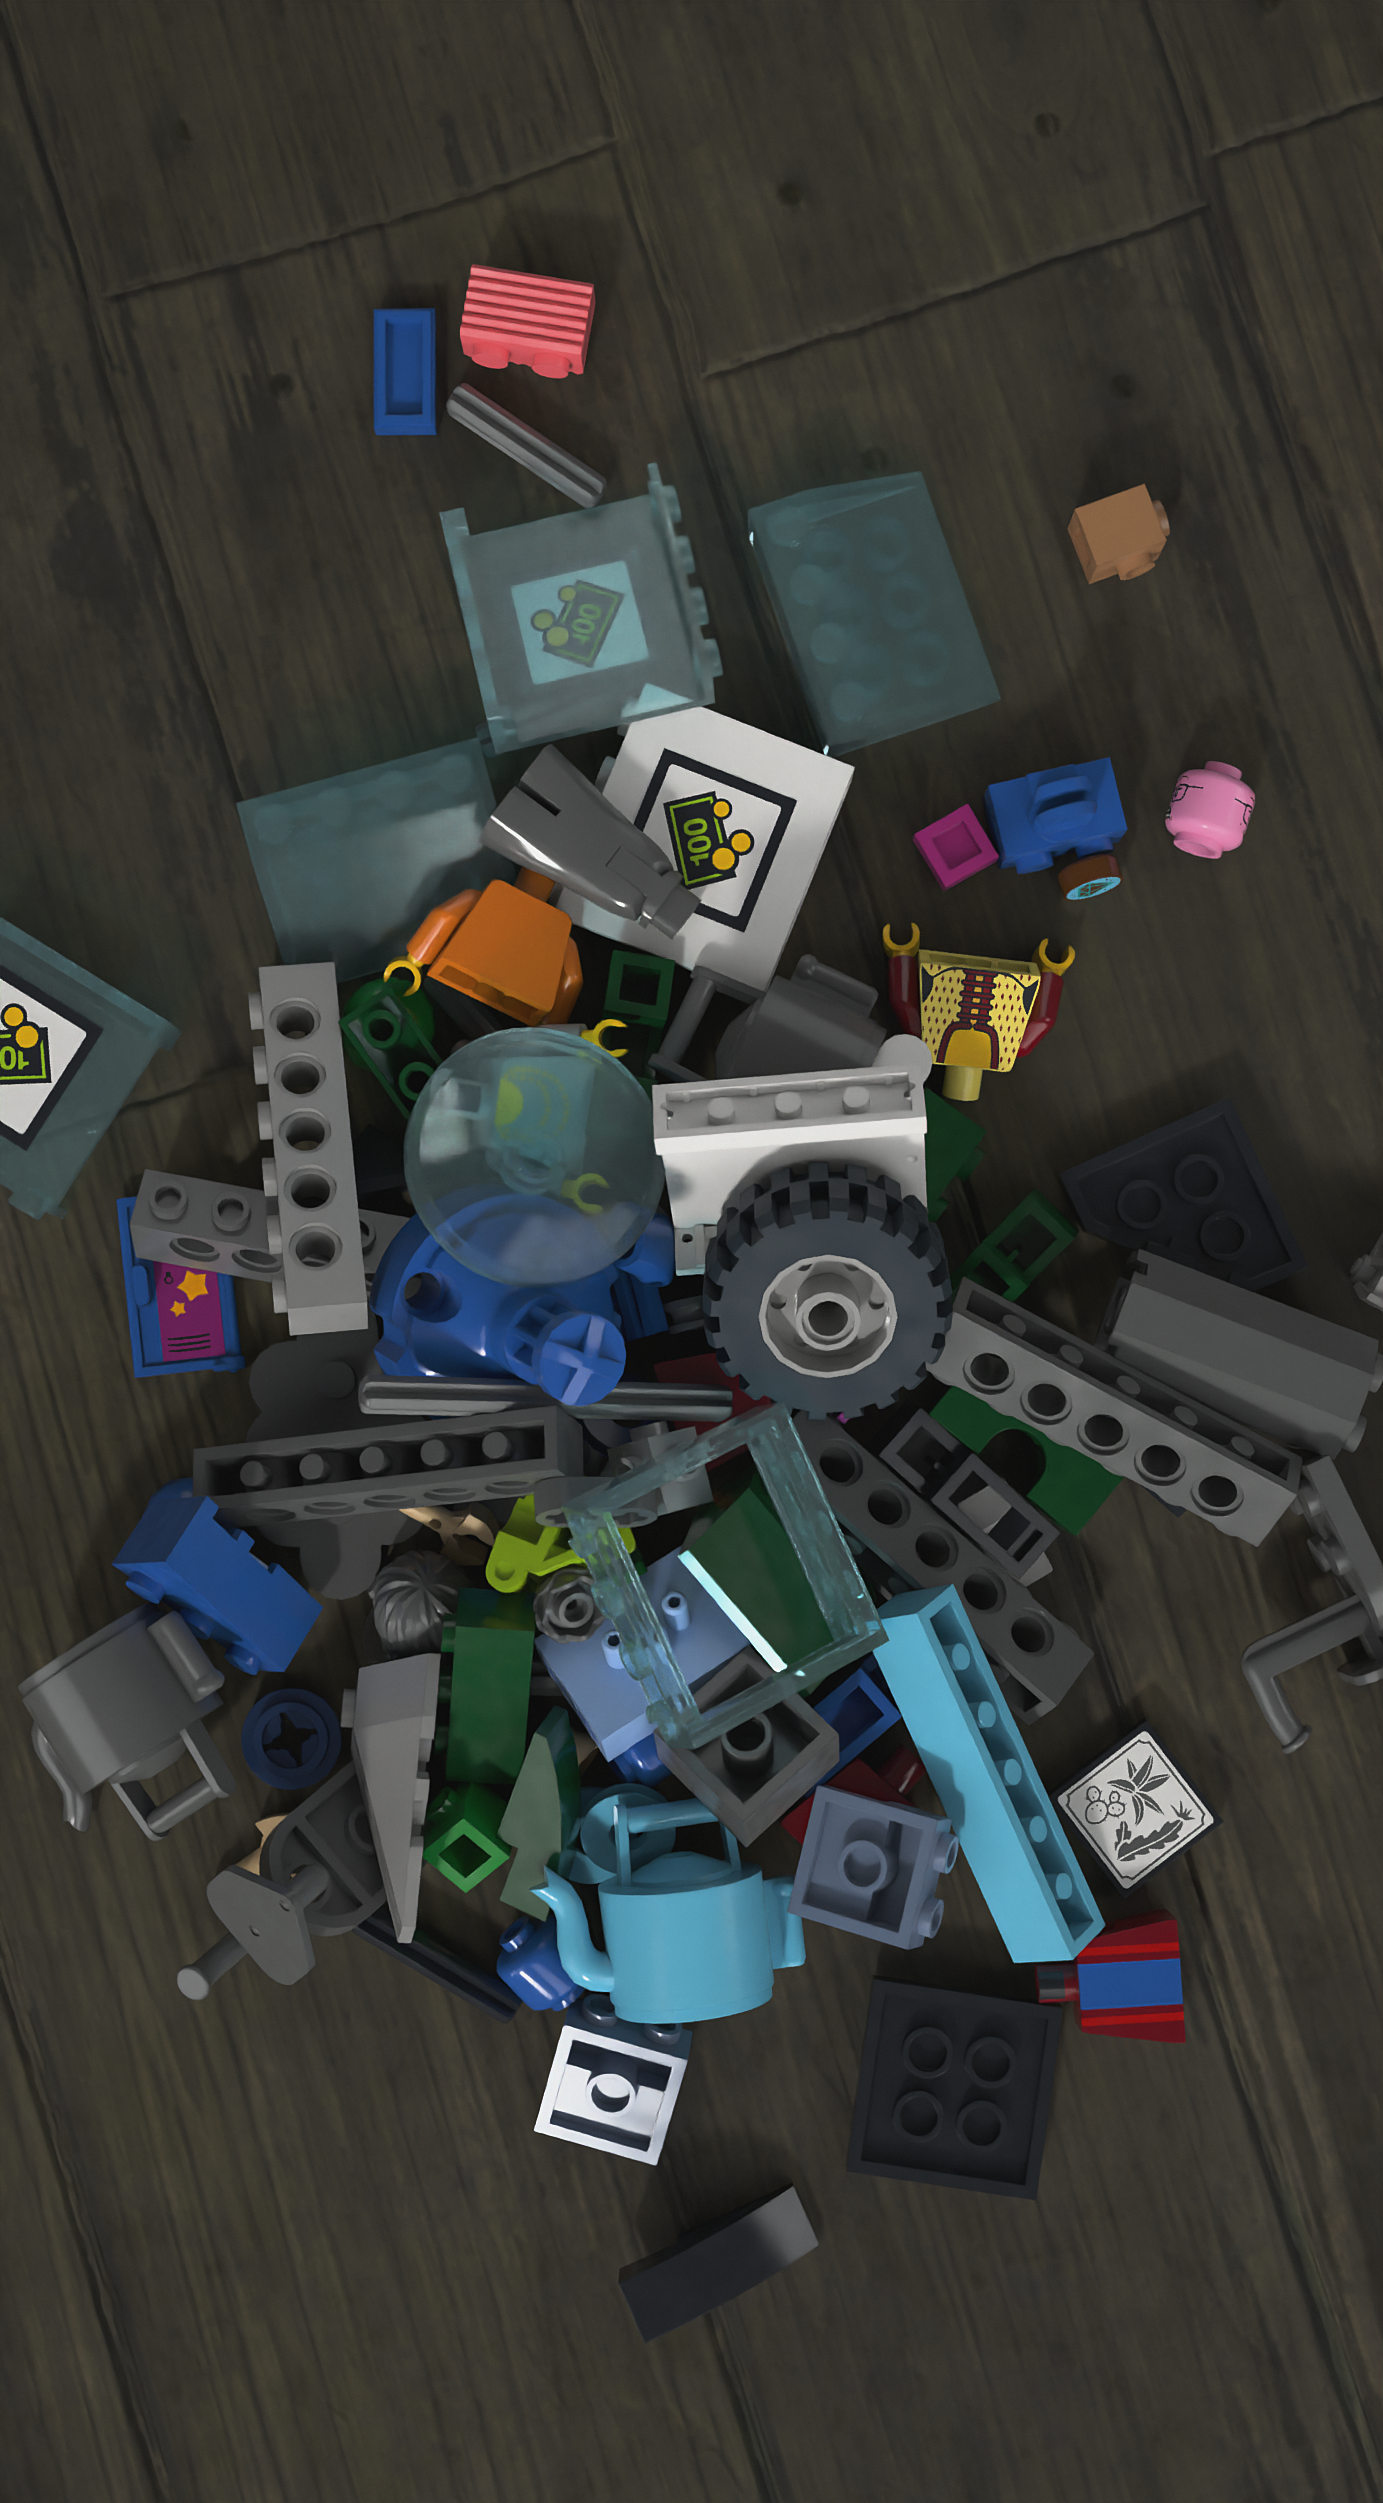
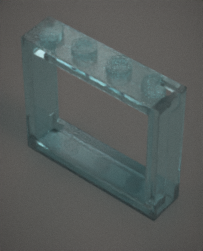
M784 1402L755 1407L560 1505L574 1537L568 1540V1543L577 1556L585 1559L595 1582L591 1586L593 1599L603 1616L612 1620L622 1642L618 1649L622 1664L628 1674L634 1680L640 1682L650 1704L646 1707L647 1719L650 1724L658 1725L668 1747L696 1749L890 1641ZM747 1443L834 1641L700 1714L610 1512Z

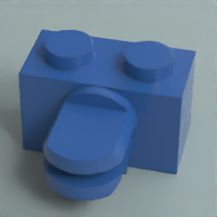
M1110 757L1078 765H1065L1027 774L1022 778L988 785L982 799L994 849L999 855L997 860L999 870L1016 866L1018 874H1027L1054 865L1052 857L1076 852L1077 859L1081 860L1094 855L1109 854L1114 851L1113 843L1119 842L1127 831Z

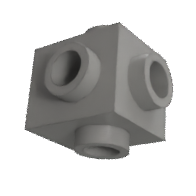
M661 1421L629 1430L632 1442L607 1449L613 1477L644 1478L655 1484L658 1516L714 1501L695 1427L669 1432L666 1421Z

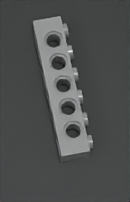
M334 962L259 967L261 991L248 992L251 1030L264 1029L265 1046L253 1047L256 1084H268L270 1101L257 1102L260 1140L273 1139L275 1156L272 1158H262L265 1197L278 1196L279 1215L267 1216L270 1254L283 1253L284 1273L271 1274L274 1312H288L290 1336L368 1329L367 1294L341 1026L338 1023L340 1016ZM293 1031H301L308 1034L299 1039H291L284 1036ZM299 1085L309 1086L314 1089L306 1094H294L288 1091ZM307 1140L320 1144L315 1149L308 1151L292 1147L298 1142ZM307 1197H318L326 1201L316 1208H304L297 1204L300 1200ZM313 1254H322L332 1259L329 1263L320 1267L307 1266L301 1262L304 1258Z

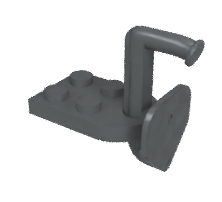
M1300 1455L1303 1459L1298 1494L1289 1507L1296 1516L1304 1514L1314 1534L1313 1537L1307 1539L1311 1554L1323 1573L1332 1572L1345 1598L1253 1641L1245 1648L1241 1656L1243 1674L1269 1727L1281 1742V1750L1284 1754H1289L1299 1748L1309 1738L1313 1730L1310 1725H1303L1294 1713L1276 1676L1277 1674L1359 1636L1366 1652L1350 1659L1337 1668L1336 1671L1340 1679L1356 1686L1366 1685L1383 1679V1564L1330 1455Z
M353 1760L272 1829L261 1850L259 1861L260 1876L237 1865H229L208 1884L207 1897L209 1903L219 1919L229 1929V1932L193 1964H187L178 1971L177 1984L186 1997L192 2000L206 1998L211 1986L248 1953L273 1980L284 1985H292L315 1966L316 1961L309 1934L335 1936L348 1932L362 1923L387 1901ZM426 1817L424 1820V1825H421L420 1836H424V1831L427 1823ZM422 1857L421 1869H422L427 1863H429V1862H428L427 1860H425L423 1857ZM291 1874H296V1875L290 1880Z

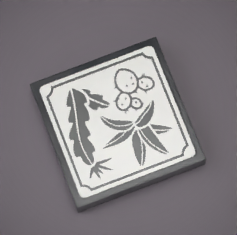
M1145 1719L1140 1720L1047 1792L1052 1806L1124 1899L1224 1822Z

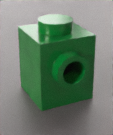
M461 1782L454 1789L450 1786L443 1788L433 1797L426 1808L425 1817L427 1818V1823L423 1836L422 1857L467 1893L510 1858L512 1845L496 1838L508 1803L485 1783Z

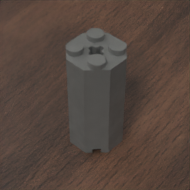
M1138 1249L1131 1253L1126 1265L1137 1270L1136 1272L1134 1271L1131 1281L1121 1277L1118 1278L1096 1333L1094 1347L1104 1350L1105 1353L1263 1437L1310 1455H1330L1332 1460H1335L1341 1449L1352 1453L1357 1449L1367 1424V1417L1360 1415L1368 1391L1375 1393L1383 1382V1355L1377 1353L1379 1340L1144 1250Z

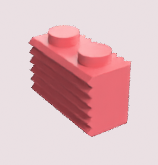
M472 264L462 324L460 326V339L464 354L472 357L475 363L488 368L501 369L507 367L508 362H513L517 365L525 364L529 367L532 366L534 372L549 378H565L568 376V372H573L577 375L583 374L596 304L594 284Z

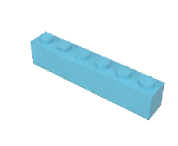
M953 1584L896 1594L860 1624L947 1816L952 1818L951 1825L959 1838V1843L1014 1963L1073 1960L1106 1924Z

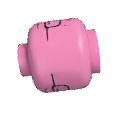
M1209 761L1204 769H1193L1180 775L1165 818L1168 831L1175 836V846L1193 855L1218 859L1223 851H1230L1241 845L1255 805V794L1248 785L1240 781L1242 772L1239 769L1222 762Z

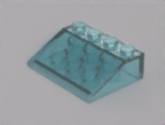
M921 471L807 489L749 509L748 536L826 756L833 758L1000 701L1001 697Z
M478 737L236 803L253 868L284 965L334 962L336 983L386 970L388 963L398 956H407L409 953L406 948L407 943L430 911L463 890L477 889L483 891L492 879L502 880L514 886L517 879L513 861L478 842L481 831L498 807Z

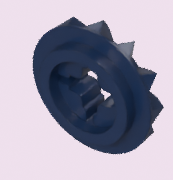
M304 1688L276 1690L260 1699L246 1716L241 1733V1746L244 1758L252 1772L263 1782L273 1787L286 1790L309 1787L324 1778L332 1770L343 1747L340 1727L341 1720L336 1716L327 1699L319 1697ZM283 1712H286L288 1721L292 1720L296 1729L306 1727L309 1730L316 1727L317 1732L311 1734L310 1738L301 1744L302 1754L300 1757L303 1764H300L298 1756L293 1754L290 1747L279 1748V1746L268 1748L267 1744L274 1742L278 1736L285 1732L283 1722L286 1720Z

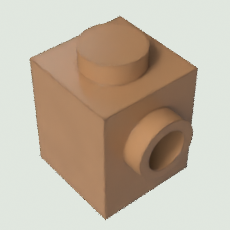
M1145 483L1076 508L1067 528L1089 584L1116 574L1119 575L1120 580H1128L1148 572L1155 566L1154 560L1158 559L1167 541L1165 536H1168L1170 533L1165 509L1159 500L1151 501Z

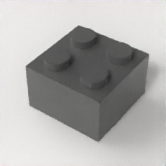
M749 1646L653 1731L658 1758L745 1847L749 1846L840 1761L839 1734Z

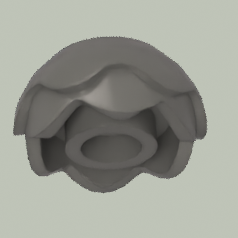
M566 1566L553 1571L542 1580L534 1595L532 1608L534 1612L536 1611V1626L551 1639L562 1644L589 1639L609 1615V1586L601 1576L586 1567Z

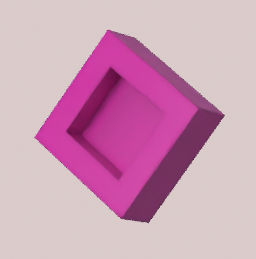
M968 804L915 833L913 836L914 843L943 892L995 863L999 858Z

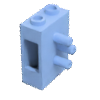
M682 1546L647 1567L648 1572L610 1592L608 1598L610 1604L609 1615L589 1639L562 1644L554 1641L545 1633L534 1639L541 1663L608 1762L628 1750L635 1743L652 1734L661 1723L747 1646L755 1652L752 1643L678 1558Z

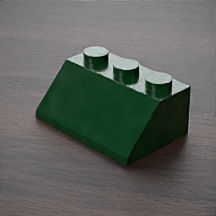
M759 1460L712 1492L714 1501L699 1505L678 1558L776 1673L804 1699L820 1685L865 1636L860 1623L875 1611L878 1600L868 1578L857 1569L852 1570L837 1553L834 1540L827 1529L818 1522L812 1523L796 1504V1497L789 1484L781 1476L772 1475Z

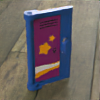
M137 1197L116 1199L134 1378L213 1369L214 1372L229 1371L235 1373L239 1369H246L245 1356L241 1354L233 1275L136 1258L129 1224Z

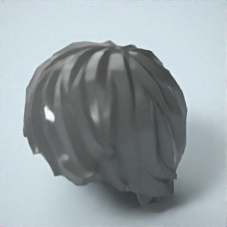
M418 1549L417 1551L410 1550L401 1556L395 1557L388 1565L382 1568L367 1591L370 1599H373V1616L384 1651H390L393 1660L432 1653L441 1654L440 1667L441 1664L453 1665L454 1652H441L444 1613H457L459 1587L475 1589L476 1587L474 1582L467 1577L466 1570L458 1567L445 1553L437 1554L435 1551Z

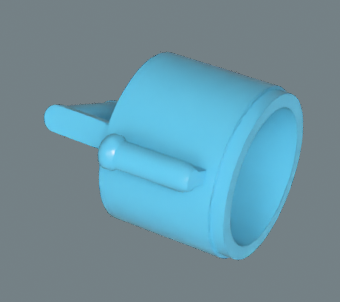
M698 1798L626 1808L625 1804L614 1805L617 1876L609 1878L598 1885L604 1952H600L594 1947L582 1900L569 1882L544 1865V1882L529 1888L531 1892L545 1901L555 1913L557 1920V1947L562 1968L574 1983L590 1991L609 1992L610 2001L615 2007V2014L620 2019L651 2024L683 2023L720 2018L748 2011L763 2005L772 1998V1985L774 1984L773 1969L800 1966L804 1964L806 1959L802 1917L787 1913L795 1875L786 1874L763 1878L760 1865L740 1861L736 1837L720 1821L725 1860H719L691 1851L673 1852L661 1855L631 1872L629 1834L719 1821Z

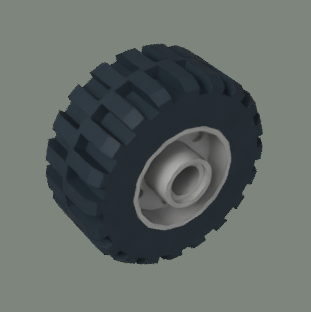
M828 1162L808 1163V1173L794 1176L790 1167L772 1173L770 1187L763 1189L760 1184L754 1183L740 1194L739 1210L735 1207H729L725 1210L717 1222V1236L710 1238L705 1255L702 1311L705 1312L704 1330L708 1344L717 1349V1363L726 1376L735 1377L739 1374V1389L753 1400H759L762 1395L770 1398V1409L786 1415H791L793 1408L805 1410L807 1419L826 1421V1413L843 1412L844 1419L864 1416L863 1407L876 1403L879 1409H883L899 1400L898 1389L905 1386L908 1390H913L927 1377L925 1362L929 1364L938 1362L946 1346L943 1334L951 1329L953 1317L952 1289L943 1238L937 1224L928 1221L927 1208L915 1195H907L902 1200L900 1183L884 1174L879 1175L876 1182L867 1179L866 1167L847 1163L844 1173L828 1171Z

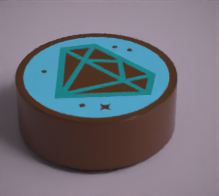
M1110 854L1094 855L1073 862L1063 868L1057 877L1063 897L1068 901L1083 900L1101 895L1116 888L1124 880L1117 858Z

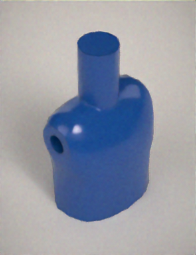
M635 1204L619 1205L612 1212L607 1226V1252L612 1265L632 1274L648 1287L667 1286L673 1280L674 1272H676L675 1236L671 1219L666 1215L650 1212Z

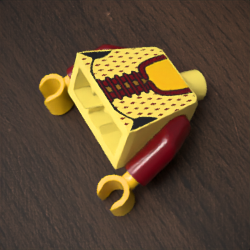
M911 922L912 940L905 945H897L891 941L890 924H887L883 929V948L886 955L891 958L887 963L888 1001L902 1033L916 1036L925 1042L931 1052L932 1064L946 1065L942 1089L944 1096L961 1101L978 1100L983 1070L1010 1071L1015 1058L1029 1055L1054 1027L1064 981L1060 976L1072 964L1075 958V950L1071 945H1068L1063 952L1060 964L1053 963L1046 957L1045 948L1048 944V938L1039 944L1032 956V962L919 949L920 931L915 923ZM918 950H919L918 961H917V959H915L914 956L917 954V952H918Z

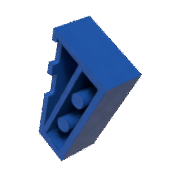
M208 1496L153 1500L112 1563L113 1566L129 1577L126 1581V1586L141 1598L156 1604L162 1601L180 1613L194 1636L204 1640L211 1637L227 1650L223 1654L224 1658L239 1670L251 1675H256L258 1671L285 1672L324 1607L279 1564L271 1562L268 1567L252 1555L249 1550L255 1541L244 1530L236 1529L232 1536L227 1533L213 1519L219 1506Z

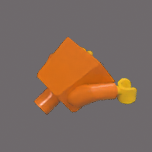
M523 866L514 886L502 880L492 879L483 891L465 889L433 908L407 943L406 948L409 952L407 956H398L392 959L384 972V982L386 983L395 968H409L415 977L414 982L409 985L403 995L409 996L413 995L421 984L423 974L421 967L424 964H432L427 972L428 976L529 1025L524 1032L538 1025L567 1024L583 987L584 980L577 943L569 936L572 919L567 913L547 904L556 882Z

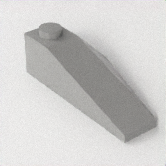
M426 1653L359 1668L356 1689L344 1688L340 1727L352 1728L350 1749L399 1943H411L416 1928L423 1855V1836H420L421 1825H424L430 1782L429 1773L425 1772L426 1762H429L432 1739L434 1740L441 1654Z

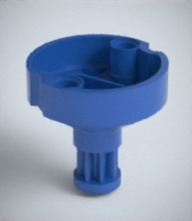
M498 1184L472 1186L451 1192L436 1199L416 1213L390 1242L378 1265L369 1299L371 1310L383 1318L384 1335L373 1348L378 1364L384 1375L524 1379L531 1384H539L545 1393L566 1405L586 1406L598 1402L615 1388L624 1372L626 1360L624 1340L620 1334L622 1319L613 1310L609 1291L611 1285L619 1277L616 1267L610 1262L607 1246L599 1234L578 1214L560 1204L532 1193ZM421 1273L422 1281L419 1290L412 1297L405 1299L404 1289L406 1283L413 1275ZM426 1415V1416H428L429 1418H431L432 1420H440V1419L464 1417V1416Z

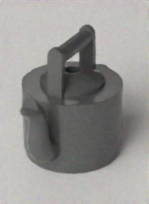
M805 954L800 958L790 981L776 975L767 993L706 967L695 966L690 974L693 981L658 1053L651 1054L648 1065L653 1070L677 1083L709 1081L681 1066L680 1063L715 991L750 1004V1006L729 1023L715 1053V1080L872 1067L887 1032L886 1029L876 1025L877 1021L868 1018L879 993L874 987L818 962L816 957L811 954Z
M148 1602L75 1645L18 1686L19 1691L24 1697L22 1702L34 1719L31 1729L34 1751L62 1792V1822L69 1821L79 1831H87L90 1826L93 1801L91 1790L107 1780L145 1835L152 1841H160L169 1834L171 1827L216 1798H227L236 1790V1781L201 1722L202 1718L224 1704L216 1692L225 1681L224 1675L221 1671L215 1669L182 1615L175 1610L167 1614L164 1609L160 1610L156 1603ZM188 1748L204 1776L156 1806L139 1780L151 1778L179 1760Z

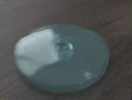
M526 1027L498 1031L480 1037L453 1053L433 1073L418 1096L409 1117L404 1140L406 1183L416 1212L435 1241L459 1263L488 1279L523 1288L560 1287L587 1279L606 1269L624 1255L646 1230L655 1214L664 1186L666 1167H664L662 1155H656L653 1105L645 1090L632 1073L607 1051L579 1036L553 1029Z

